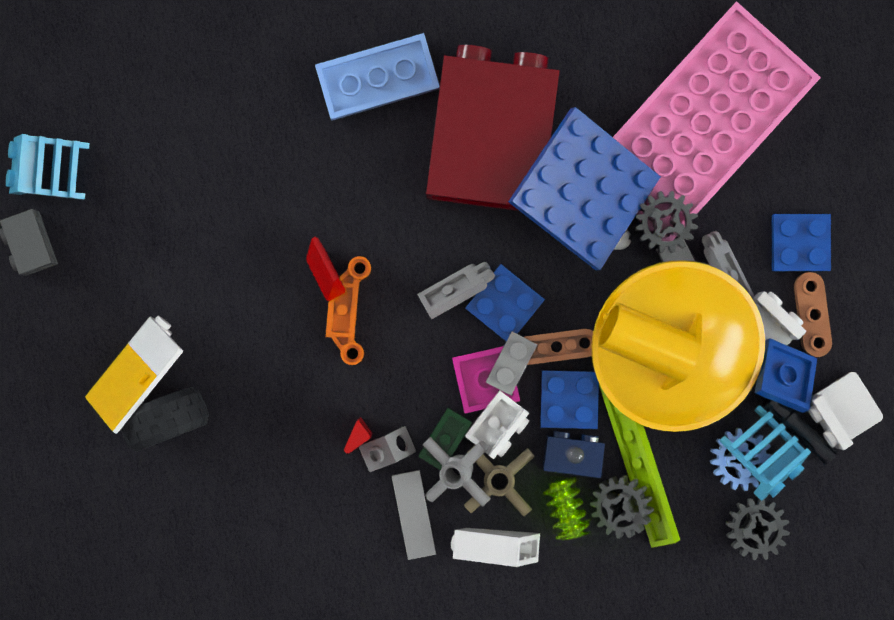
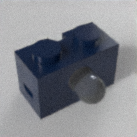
M553 431V436L546 435L542 469L549 472L601 478L605 443L598 442L599 436L582 434L581 439H572L569 432Z

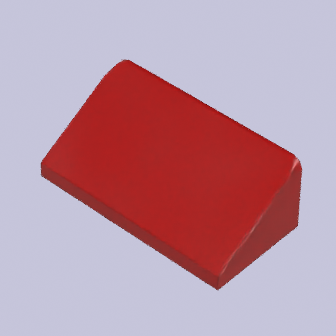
M316 236L313 237L306 260L325 299L331 301L346 293V289L322 243Z
M361 417L357 419L344 448L346 454H349L372 437L373 433Z

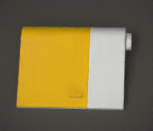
M159 315L155 319L151 316L147 319L85 396L108 427L116 434L183 352L170 337L172 333L168 329L171 325Z

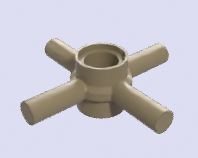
M527 448L507 467L503 465L494 466L484 454L475 461L485 473V486L482 490L489 497L491 495H505L523 517L532 508L513 488L515 484L514 475L535 457L533 453ZM497 473H503L507 476V484L503 488H495L491 484L492 477ZM472 497L464 506L472 513L480 504Z

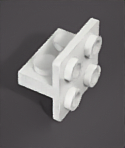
M499 390L465 434V437L475 445L479 441H484L488 446L486 453L494 459L497 455L502 457L512 444L508 440L514 432L520 434L528 424L529 420L526 417L529 412Z

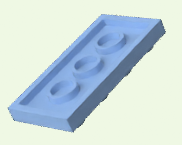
M424 33L315 65L331 121L440 89Z

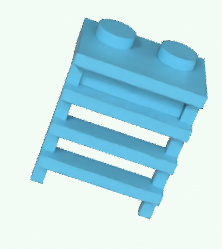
M26 134L14 137V141H10L8 148V157L12 158L11 170L8 169L6 174V186L10 187L9 194L22 195L28 193L84 200V193H75L79 148L89 149V143L45 138L42 136H29ZM45 144L54 145L50 190L41 189ZM62 146L71 147L67 192L58 191Z
M759 405L755 409V412L761 417L759 421L735 442L732 443L726 436L721 438L720 442L760 482L754 494L762 501L769 494L774 498L785 487L782 483L788 477L794 480L805 469L802 463L811 451L808 448L804 449L797 442L798 439L795 436L792 437L785 430L786 427L783 424H778L772 418L773 414L770 411L767 413ZM766 423L770 425L774 431L747 455H744L738 449ZM780 435L787 443L759 468H756L750 460Z

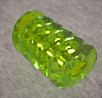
M576 477L547 484L550 488L543 492L546 496H553V499L546 503L549 507H556V510L549 514L550 517L559 518V521L553 525V529H562V532L556 536V540H570L590 533L589 531H583L589 526V522L580 520L586 515V511L576 509L583 504V500L573 498L579 494L580 489L570 487L577 481Z

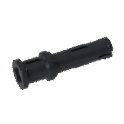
M768 398L763 402L761 407L765 411H770L779 421L778 424H783L791 430L824 465L835 458L837 451L800 416L801 413Z

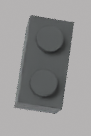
M30 209L0 220L2 226L0 236L4 244L9 245L12 254L9 256V261L15 272L18 271L19 275L27 276L58 264L39 211Z

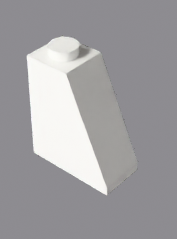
M475 528L457 529L451 540L453 559L513 567L538 562L540 533Z

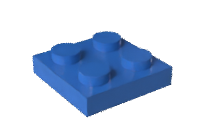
M773 214L772 271H831V214Z
M500 264L494 272V279L487 283L486 289L474 296L465 309L507 341L511 332L518 334L545 299Z
M771 338L765 340L764 360L757 378L755 393L799 412L809 411L817 358Z
M541 370V428L598 429L599 382L595 372Z

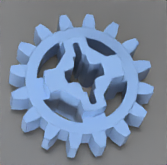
M736 428L734 436L729 431L725 432V436L732 443L743 435L740 428ZM758 434L753 438L752 435L747 441L756 447L764 436ZM717 438L716 442L720 447L719 449H711V452L717 456L716 459L710 460V464L718 466L713 472L714 475H723L720 482L725 485L731 481L730 487L734 490L741 484L742 490L748 491L749 483L757 488L759 486L757 479L751 475V472L744 465L742 466L737 462L730 461L736 460V457L731 452L728 455H724L727 448ZM746 442L738 448L744 455L751 451L748 449V443ZM770 444L750 460L754 466L759 464V468L772 456V454L766 453V450L771 447ZM725 467H733L738 478L730 475Z

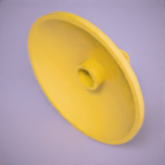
M686 260L667 261L651 265L628 277L611 293L599 312L592 335L593 367L597 380L607 398L620 412L631 420L643 426L662 431L676 432L698 429L728 415L745 399L754 386L761 371L765 352V333L761 315L755 302L744 287L734 278L716 267Z

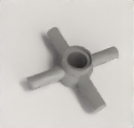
M431 437L423 444L442 465L439 473L440 480L425 494L430 502H434L447 488L457 489L461 486L482 507L491 499L471 479L473 463L488 450V446L484 441H479L465 456L455 455L453 457H450ZM452 468L457 469L460 475H457Z

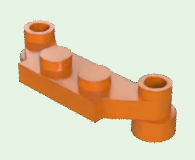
M361 256L351 259L348 269L340 276L346 293L328 302L326 337L333 339L341 351L342 360L348 365H356L364 357L362 346L355 341L359 283L370 275L371 264L366 258ZM358 264L365 265V271L361 274L355 271ZM351 348H355L358 351V356L355 359H351L348 356Z

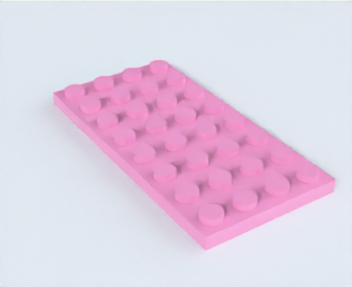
M736 1L613 138L661 176L649 196L651 195L657 200V193L659 191H662L665 197L668 196L670 191H674V198L678 199L684 195L683 204L692 203L693 207L689 212L690 214H697L821 77ZM646 199V201L644 202V204L648 206L649 203L647 202V199ZM663 203L656 205L654 208H658L661 211L667 210L671 204ZM639 210L636 215L643 214V211ZM680 211V223L685 226V219L682 212ZM672 213L665 218H660L663 221L660 232L669 226H673L669 223ZM648 219V228L653 233V223ZM667 234L661 241H673L676 236Z

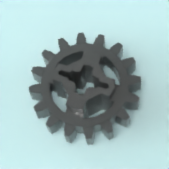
M659 191L657 193V200L650 195L647 197L649 205H640V210L643 211V214L635 216L636 220L641 221V225L635 227V231H643V235L639 240L644 241L648 239L650 241L648 249H652L657 245L658 253H663L665 247H668L670 253H674L676 244L681 249L685 248L684 239L690 241L694 239L693 235L689 233L690 230L698 229V226L692 223V220L698 217V215L695 213L690 214L689 212L693 204H683L684 195L675 199L674 191H670L667 197L664 196L662 191ZM663 203L671 204L667 210L661 211L658 208H654L656 205ZM680 211L682 212V214H683V216H684L685 226L680 223V219H679V213H680ZM672 213L669 223L673 226H669L660 232L663 221L660 218H665ZM648 219L653 223L654 231L652 234L648 228ZM667 234L678 237L673 241H661Z
M627 475L622 476L620 480L613 476L609 479V482L605 480L599 484L601 489L593 492V495L598 499L590 503L591 506L597 508L592 517L600 518L601 521L597 526L602 527L605 525L607 527V535L616 531V537L619 539L624 536V533H626L628 538H631L635 535V531L640 533L645 529L644 525L651 522L647 514L652 513L654 508L647 506V503L653 498L643 494L647 489L646 486L640 489L637 487L638 479L635 478L629 483ZM614 489H623V492L620 494L616 492L611 493L610 491ZM622 500H624L623 503H622V504H624L623 507H622V509L624 510V512H622V513L620 514V512H621V506H622V505L620 504V502H621ZM623 520L633 521L631 524H621Z
M747 498V506L738 502L737 507L739 511L737 513L729 512L734 519L733 522H726V525L732 528V531L728 532L726 536L731 539L735 538L731 546L734 549L741 547L739 554L745 557L750 552L752 560H756L758 554H760L763 559L767 560L769 551L777 555L778 550L776 546L778 544L781 546L786 545L781 538L790 534V532L783 529V526L787 525L789 520L780 518L784 513L783 509L779 508L774 511L776 503L769 501L765 505V499L761 501L758 498L757 504H755L752 498ZM759 510L767 511L773 518L763 519ZM747 515L744 524L740 526L742 518ZM756 521L763 526V528L759 529V535L752 531V529L756 528ZM772 532H775L772 540L768 542V539ZM752 538L756 547L746 545L742 539Z

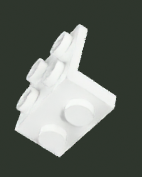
M758 292L752 298L761 315L765 340L771 338L788 345L792 340H799L805 334L806 330L801 326L803 321L793 312L788 314L781 307L783 302L774 293Z
M849 372L812 395L810 410L808 411L816 423L819 422L825 430L823 435L832 448L835 446V448L845 450L853 445L851 439L883 419V414L855 372Z

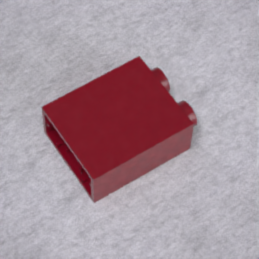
M459 45L456 57L444 56L426 191L427 199L519 211L508 201L551 138L560 70L547 69L548 57L541 54L517 52L514 53L513 64L491 62V50L475 45Z

